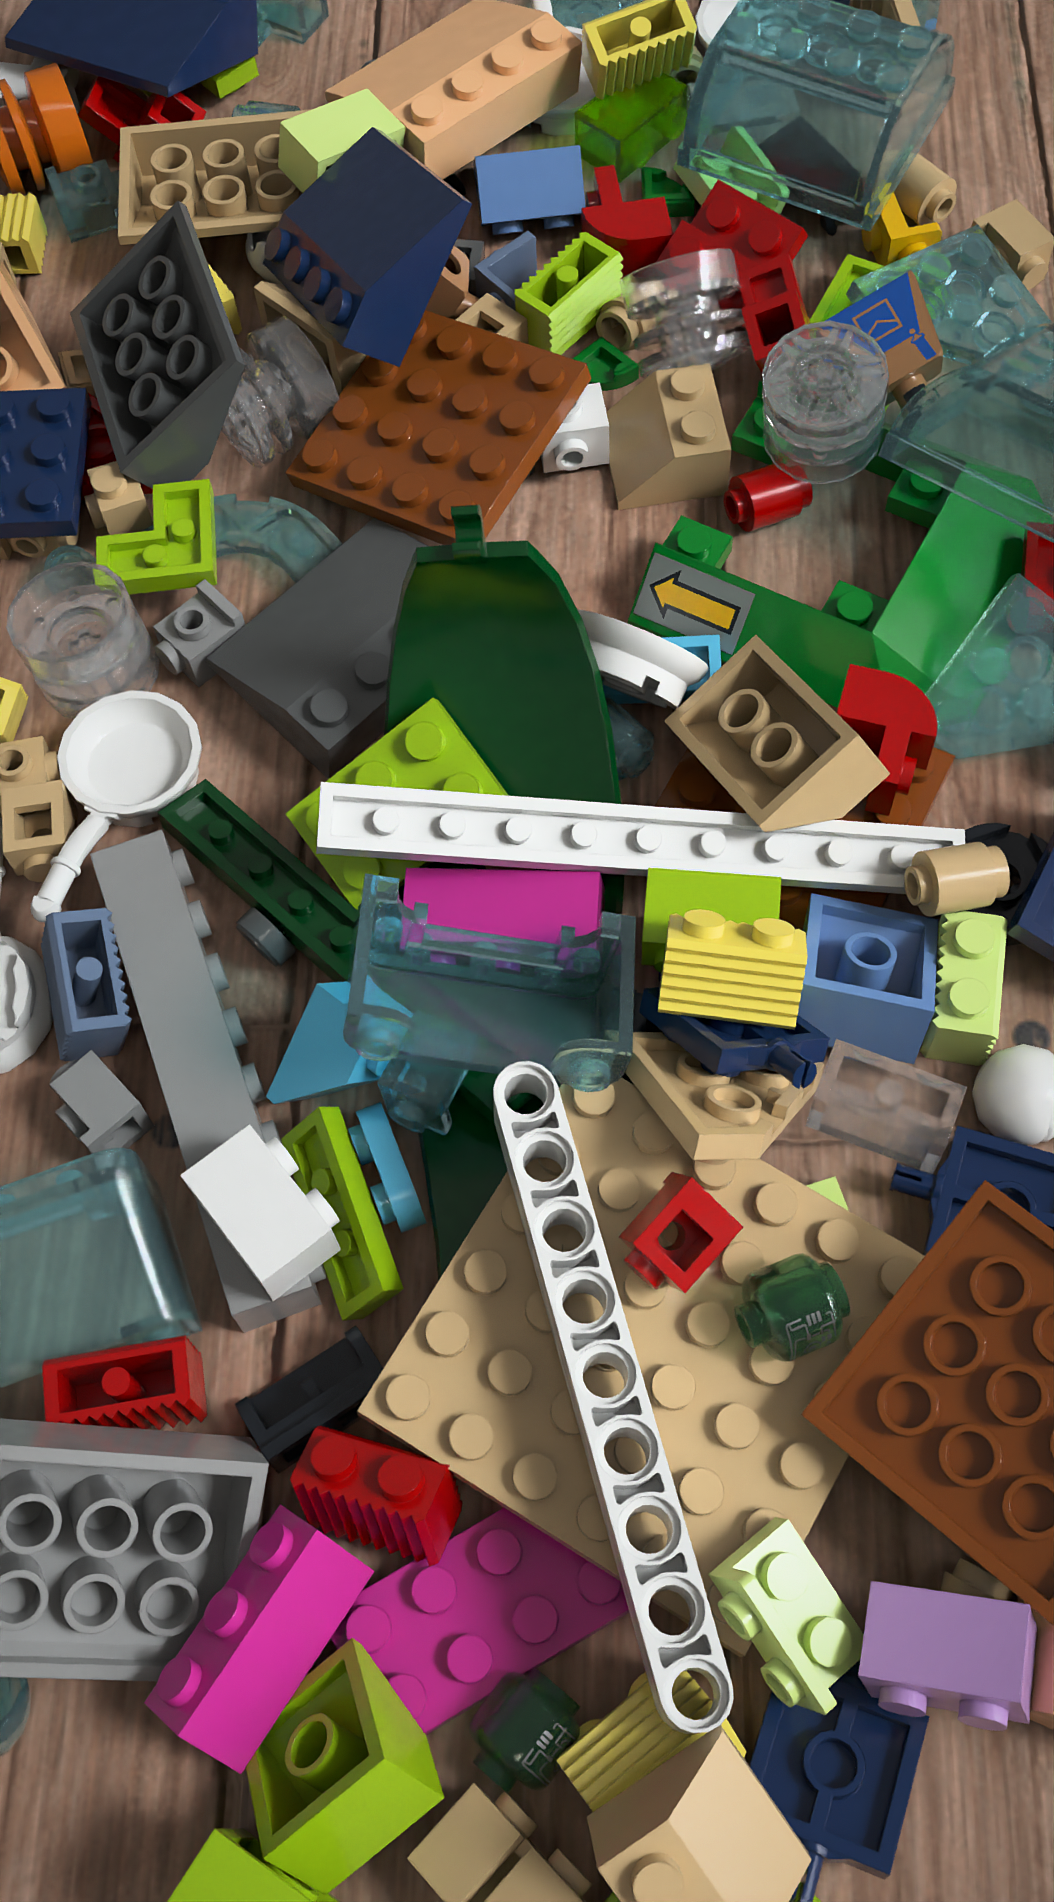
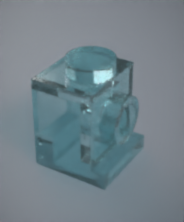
M105 159L91 164H83L75 169L59 174L56 173L54 166L44 169L71 243L118 228L119 170L111 172Z

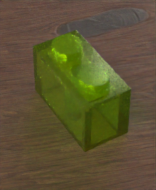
M662 73L660 79L653 76L651 82L643 80L641 86L634 83L632 89L624 87L622 93L615 90L613 96L605 94L603 100L595 96L574 113L575 145H580L581 159L594 167L614 165L618 182L621 183L636 169L645 166L650 158L667 143L677 139L682 134L688 121V85L671 75Z

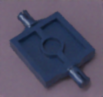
M661 972L658 974L659 982L661 980ZM659 987L644 988L639 1013L658 1027L669 1041L679 1044L699 1060L701 1067L711 1074L735 1077L742 1071L769 1069L770 1071H777L789 1080L794 1087L800 1089V1085L802 1088H806L815 1079L817 1067L814 1063L824 1062L830 1037L799 1015L796 1019V1028L792 1030L657 1012Z
M957 1125L952 1135L946 1161L939 1168L936 1175L901 1165V1163L897 1162L889 1190L929 1201L930 1226L923 1250L924 1256L984 1180L988 1181L1054 1231V1153Z
M860 1660L828 1688L837 1705L826 1715L798 1705L789 1707L771 1690L749 1762L750 1768L810 1855L811 1862L804 1873L797 1902H813L823 1862L845 1863L884 1880L891 1873L930 1716H905L879 1707V1698L870 1696L858 1676ZM798 1886L794 1891L789 1902H793L795 1900Z

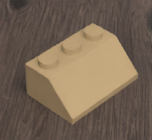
M757 635L751 638L664 720L764 832L843 818L890 775V772L863 739Z

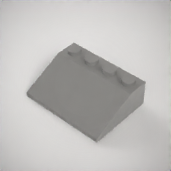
M0 1418V1677L158 1681L163 1668L170 1660L176 1657L204 1616L209 1601L218 1591L222 1590L250 1548L252 1539L257 1533L269 1463L252 1438Z

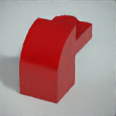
M96 76L77 115L118 145L113 159L119 162L120 127L203 120L206 111L181 92L170 97L152 93L145 102L121 83Z
M615 166L594 167V191H587L585 193L586 207L581 208L582 232L589 233L620 252L623 257L621 261L623 268L620 270L623 276L620 279L638 280L661 277L653 266L673 235L665 197L623 202Z
M789 253L736 272L745 306L741 308L754 360L761 373L765 375L817 356L811 323L805 310L794 265Z
M850 664L837 714L863 739L890 772V775L869 793L865 811L889 816L895 794L908 795L915 767L927 770L937 736L935 710L923 691L909 680L893 673Z

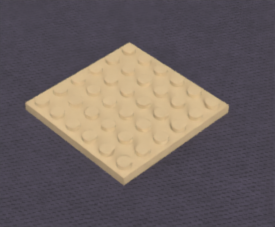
M581 1054L559 1088L560 1096L718 1637L723 1647L739 1657H743L746 1655L752 1641H745L737 1635L722 1616L718 1608V1602L723 1597L708 1574L774 1517L788 1519L802 1541H805L849 1454L811 1424L801 1413L925 1256L761 1159L728 1160L720 1165L692 1160L635 1085ZM547 1157L536 1158L530 1161L524 1168L531 1178L540 1182H550L557 1179L563 1173L561 1166L555 1160ZM507 1171L360 1405L357 1413L360 1417L415 1452L427 1456L438 1463L450 1465L449 1470L456 1478L621 1581ZM671 1172L692 1177L743 1226L742 1230L686 1293L669 1286L665 1281L657 1290L649 1286L623 1261L632 1250L619 1238L620 1234L665 1185L663 1181ZM671 1222L658 1236L659 1244L662 1247H668L676 1241L678 1231L674 1222ZM566 1224L555 1225L549 1228L543 1235L546 1243L551 1248L561 1252L572 1251L583 1242L580 1232ZM576 1293L568 1297L563 1303L566 1315L573 1321L581 1324L592 1323L604 1314L600 1302L594 1296L586 1293ZM817 1311H820V1315L822 1318V1321L820 1322L818 1321V1317L816 1314ZM831 1311L834 1320H836V1336L833 1323L822 1327L823 1332L826 1329H830V1332L825 1331L826 1333L821 1335L822 1337L826 1336V1340L830 1341V1344L823 1347L819 1346L816 1350L813 1349V1351L807 1350L805 1352L808 1353L804 1355L802 1351L807 1347L804 1345L809 1343L807 1342V1336L804 1337L800 1330L797 1329L795 1331H798L802 1338L806 1339L797 1341L796 1347L798 1346L800 1350H796L797 1353L794 1360H788L783 1354L791 1350L788 1347L790 1342L787 1337L786 1325L801 1319V1321L792 1324L791 1328L806 1324L808 1332L812 1337L817 1332L815 1329H809L815 1327L821 1334V1326L832 1321L831 1314H826V1312ZM812 1313H815V1317L817 1320V1323L815 1324L812 1320ZM808 1315L811 1319V1326H809L807 1322L806 1316ZM788 1326L789 1334L793 1332V1334L795 1335V1337H796L797 1339H799L798 1336L795 1334V1332H794V1331H791L790 1328H789V1326ZM805 1326L802 1327L804 1332L807 1334ZM832 1333V1338L828 1340L827 1335ZM790 1335L792 1344H795V1341L793 1340V1338H792L791 1335ZM818 1336L809 1341L811 1343L816 1340L822 1342V1339L820 1336ZM792 1346V1349H794V1350H793V1357H792V1359L794 1358V1355H795V1347H794V1346ZM791 1351L786 1353V1356L789 1359L791 1357ZM596 1364L588 1368L583 1374V1381L587 1389L595 1396L611 1398L620 1394L624 1389V1380L620 1372L613 1366ZM617 1437L609 1441L604 1447V1456L608 1465L618 1473L624 1475L635 1474L642 1470L646 1464L645 1453L641 1445L633 1439ZM648 1512L637 1513L631 1516L626 1523V1536L630 1544L638 1551L651 1554L665 1549L668 1540L667 1529L663 1521L656 1515ZM663 1590L653 1594L650 1599L652 1602L689 1624L690 1609L686 1600L680 1594L671 1590Z

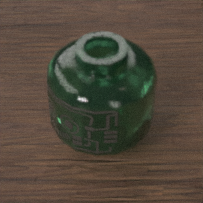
M804 1253L790 1255L748 1273L742 1284L743 1303L734 1307L738 1327L747 1344L751 1348L762 1345L767 1353L775 1360L781 1362L792 1361L837 1341L843 1329V1318L850 1314V1303L847 1293L834 1268L828 1262L818 1263Z
M535 1667L531 1669L527 1676L514 1671L506 1673L470 1719V1736L482 1749L473 1760V1763L507 1793L510 1792L517 1781L531 1790L539 1791L545 1789L561 1769L555 1759L577 1741L580 1736V1725L574 1718L580 1706Z

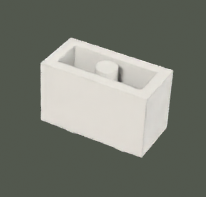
M249 1124L182 1173L181 1177L272 1301H275L341 1250L331 1229L340 1220L316 1188L305 1195L291 1178V1175L297 1172L299 1168L282 1143L275 1136L264 1143Z

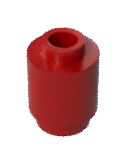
M780 461L733 476L729 481L728 491H725L723 497L725 511L733 524H739L744 531L751 532L799 516L802 509L810 506L812 503V484L803 465L798 462L789 464L786 461Z

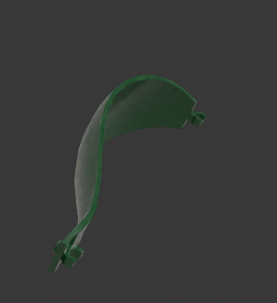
M480 505L451 506L456 542L449 545L417 547L403 580L391 643L384 735L430 699L435 698L440 701L509 796L621 804L613 731L599 667L583 619L559 573L528 541L486 542ZM433 862L426 867L486 869L484 865ZM535 869V870H546V871H562V870ZM600 873L605 886L602 963H586L585 970L580 972L553 971L546 968V962L521 961V967L517 970H493L483 967L482 960L458 959L457 966L454 968L438 969L424 967L532 1062L540 1064L550 1071L558 1085V1089L581 1054L594 1062L597 1060L610 1008L620 947L624 875ZM403 885L385 899L388 937L408 953L400 944L404 898ZM404 1045V1055L427 1183L439 1281L508 1170L496 1126ZM535 1095L516 1112L532 1114L538 1111L544 1104Z

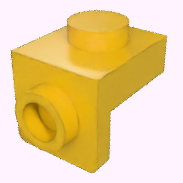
M893 190L872 194L869 217L863 219L861 229L866 251H873L877 264L904 273L912 270L914 274L934 269L942 236L939 224L934 222L908 227Z

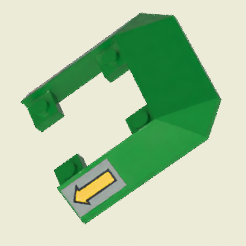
M759 380L757 397L732 435V451L771 465L780 461L787 462L797 444L895 481L896 483L887 497L885 511L929 528L926 537L890 600L839 580L820 611L721 570L732 551L733 536L681 515L663 545L655 542L628 618V624L661 638L720 635L721 667L751 638L757 635L827 704L837 708L840 703L849 665L854 664L893 673L915 684L930 700L935 710L937 728L972 719L1018 632L1023 540L1028 520L1054 523V518L1034 480L780 381Z

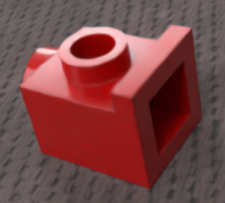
M671 1172L663 1181L665 1185L620 1234L619 1238L632 1250L623 1261L649 1286L657 1290L665 1281L669 1286L686 1293L742 1230L743 1226L692 1177ZM671 1222H674L678 1231L676 1241L668 1247H662L659 1244L658 1236Z

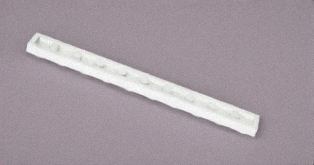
M321 782L316 854L562 871H595L606 874L648 876V867L782 877L781 886L906 894L904 874L906 868L911 866L914 855L919 851L965 844V829L829 820L764 832L747 813Z

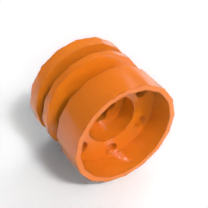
M57 63L24 72L28 98L21 101L17 100L7 81L1 79L0 93L5 106L0 107V178L9 188L11 194L21 193L26 196L18 172L29 169L37 191L45 190L42 165L49 162L52 163L64 184L94 175L96 171L72 98Z

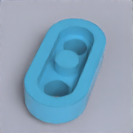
M381 1102L356 1111L360 1124L348 1128L361 1165L375 1162L382 1183L371 1186L370 1190L383 1224L386 1225L397 1221L401 1233L426 1224L427 1222Z

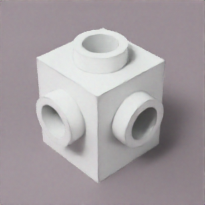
M600 383L588 384L541 454L544 473L562 470L572 471L582 467L609 464V422Z

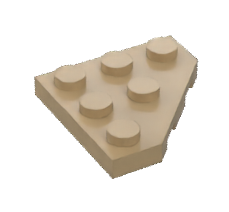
M617 1032L612 1054L616 1062L692 1160L712 1165L724 1164L728 1160L759 1159L816 1092L824 1069L822 1062L814 1063L817 1067L815 1079L806 1088H802L800 1085V1089L794 1087L789 1080L777 1071H770L769 1069L742 1071L735 1077L711 1074L704 1070L700 1065V1061L683 1047L669 1041L663 1032Z

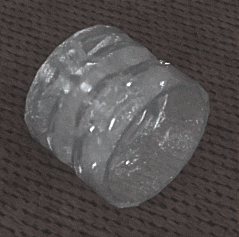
M717 248L672 257L638 269L623 277L620 281L627 318L631 321H654L655 324L654 328L640 334L633 340L634 349L637 351L661 350L642 359L638 363L642 378L646 379L657 370L682 368L692 365L698 366L710 363L711 370L724 366L729 360L752 350L747 331L725 334L726 331L745 323L741 309H720L719 306L720 302L732 297L742 289L734 252L731 249Z
M277 316L249 332L245 339L247 353L239 348L245 368L221 429L240 455L257 468H263L271 463L275 457V452L286 454L291 451L294 445L292 431L300 438L309 439L324 416L333 410L334 405L339 400L335 384L319 353L302 330L285 316Z
M834 321L810 323L784 335L768 353L762 372V430L766 452L776 467L792 478L814 484L843 481L862 471L877 454L884 431L889 372L886 355L872 336L854 325Z
M81 561L59 564L38 573L18 591L8 609L6 629L13 646L27 669L32 672L36 684L42 690L49 705L65 718L74 720L80 711L105 696L130 690L150 692L158 677L159 657L154 650L155 645L138 614L122 578L106 566Z

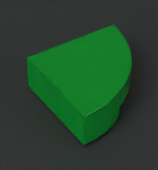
M641 167L642 199L665 197L669 217L694 216V197L684 183L681 186L676 181L666 177L667 172L662 169Z
M603 337L598 338L572 358L587 364L591 376L588 384L600 383L602 391L622 388L639 379V365Z

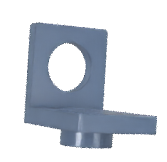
M526 231L501 249L492 252L489 257L474 266L476 295L478 298L489 293L499 301L503 299L508 307L516 311L514 289H519L522 287V283L529 282V276H536V237Z

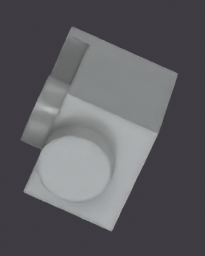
M206 579L196 585L198 590L196 595L153 626L159 641L154 650L161 662L174 675L182 671L198 687L217 674L206 664V657L245 626L242 613Z
M92 1050L81 1059L70 1061L60 1067L50 1080V1087L64 1103L55 1113L77 1139L83 1142L103 1168L107 1167L155 1126L140 1102Z

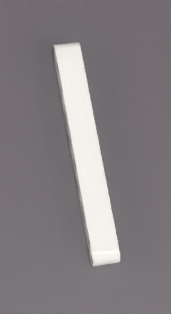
M531 1061L516 1062L505 1067L495 1081L493 1087L494 1123L654 1703L661 1719L673 1730L684 1734L709 1732L720 1726L730 1714L734 1697L728 1667L558 1085L552 1073L544 1066ZM528 1092L536 1095L544 1104L538 1111L532 1114H520L508 1107L507 1101L518 1093ZM547 1157L555 1160L561 1166L563 1173L557 1179L550 1182H540L531 1178L524 1168L530 1161L536 1158ZM566 1224L580 1232L583 1242L572 1251L561 1252L551 1248L546 1243L543 1235L549 1228L555 1225ZM576 1293H586L594 1296L600 1302L604 1314L592 1323L581 1324L573 1321L566 1315L563 1303L568 1297ZM596 1364L613 1366L620 1372L624 1380V1389L620 1394L611 1398L595 1396L587 1389L583 1381V1374L588 1368ZM617 1437L633 1439L641 1445L645 1453L646 1464L642 1470L635 1474L624 1475L618 1473L608 1465L604 1456V1447L609 1441ZM648 1512L662 1520L667 1529L668 1537L665 1549L657 1553L646 1554L634 1548L626 1536V1523L631 1516L637 1513ZM663 1590H671L680 1594L686 1600L690 1609V1621L687 1629L682 1634L670 1636L661 1633L653 1626L648 1609L653 1594ZM693 1670L701 1673L708 1679L713 1689L714 1700L712 1707L706 1716L699 1720L684 1717L676 1709L672 1699L674 1681L683 1671Z

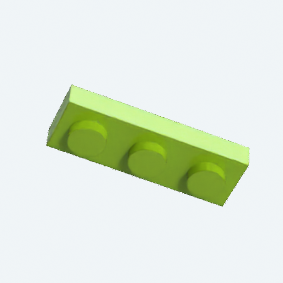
M319 1106L282 1137L281 1141L299 1168L293 1174L298 1187L305 1195L316 1188L340 1220L331 1229L341 1250L324 1262L323 1265L342 1321L364 1319L404 1288L340 1108Z

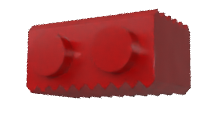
M186 1335L44 1360L42 1364L45 1422L149 1429L153 1425L160 1430L165 1423L174 1428L179 1420L187 1426L193 1418L202 1423L208 1415L201 1352H198V1348H195V1345L187 1339Z
M318 1426L314 1429L290 1477L305 1517L314 1528L321 1526L324 1534L334 1530L337 1538L347 1534L350 1542L360 1538L363 1546L373 1542L376 1551L386 1546L389 1555L399 1550L402 1558L413 1555L416 1563L426 1558L429 1567L440 1562L463 1504V1500H460L461 1493H458L459 1486L456 1485V1478H453L454 1474L449 1470L450 1465L438 1463L421 1454L323 1426Z

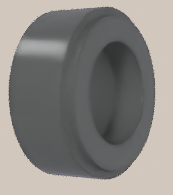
M251 907L236 922V928L243 937L275 967H281L296 952V949L289 940L254 907Z

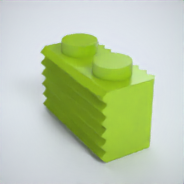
M581 232L579 233V238L572 239V245H565V251H558V257H551V263L543 264L544 270H536V276H529V282L522 283V289H514L516 312L527 318L529 345L562 355L596 324L602 306L606 302L621 296L620 294L623 292L620 287L623 284L620 279L623 276L620 271L623 268L621 264L623 257L620 252L589 233Z

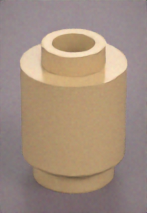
M904 150L897 152L887 161L880 173L879 187L883 191L893 190L901 211L919 225L942 222L948 217L955 206L956 181L917 152L908 153Z
M982 842L919 851L914 855L911 866L906 868L904 874V886L909 901L915 906L918 905L926 916L990 906L995 901V898L1004 897L1007 894L1010 885L1009 867L1004 853L999 847H986Z

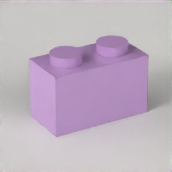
M871 1581L858 1676L870 1696L879 1698L878 1706L896 1714L923 1717L926 1715L927 1707L956 1711L958 1712V1720L960 1722L985 1730H1006L1008 1720L1029 1724L1037 1640V1625L1030 1604Z

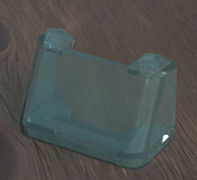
M365 873L352 935L343 1026L344 1040L360 1056L372 1061L399 1059L500 1074L505 1067L516 1062L531 1061L544 1066L550 1071L556 1083L568 1084L572 1088L583 1092L604 1090L624 1075L633 1052L635 916L603 911L599 919V927L595 931L576 937L575 927L562 925L555 944L427 924L429 904L415 902L413 910L403 904L398 892L400 879Z
M128 1148L106 1149L0 1187V1388L43 1373L42 1364L44 1360L104 1350L123 1342L127 1345L183 1335L190 1336L203 1331L159 1184L135 1151Z

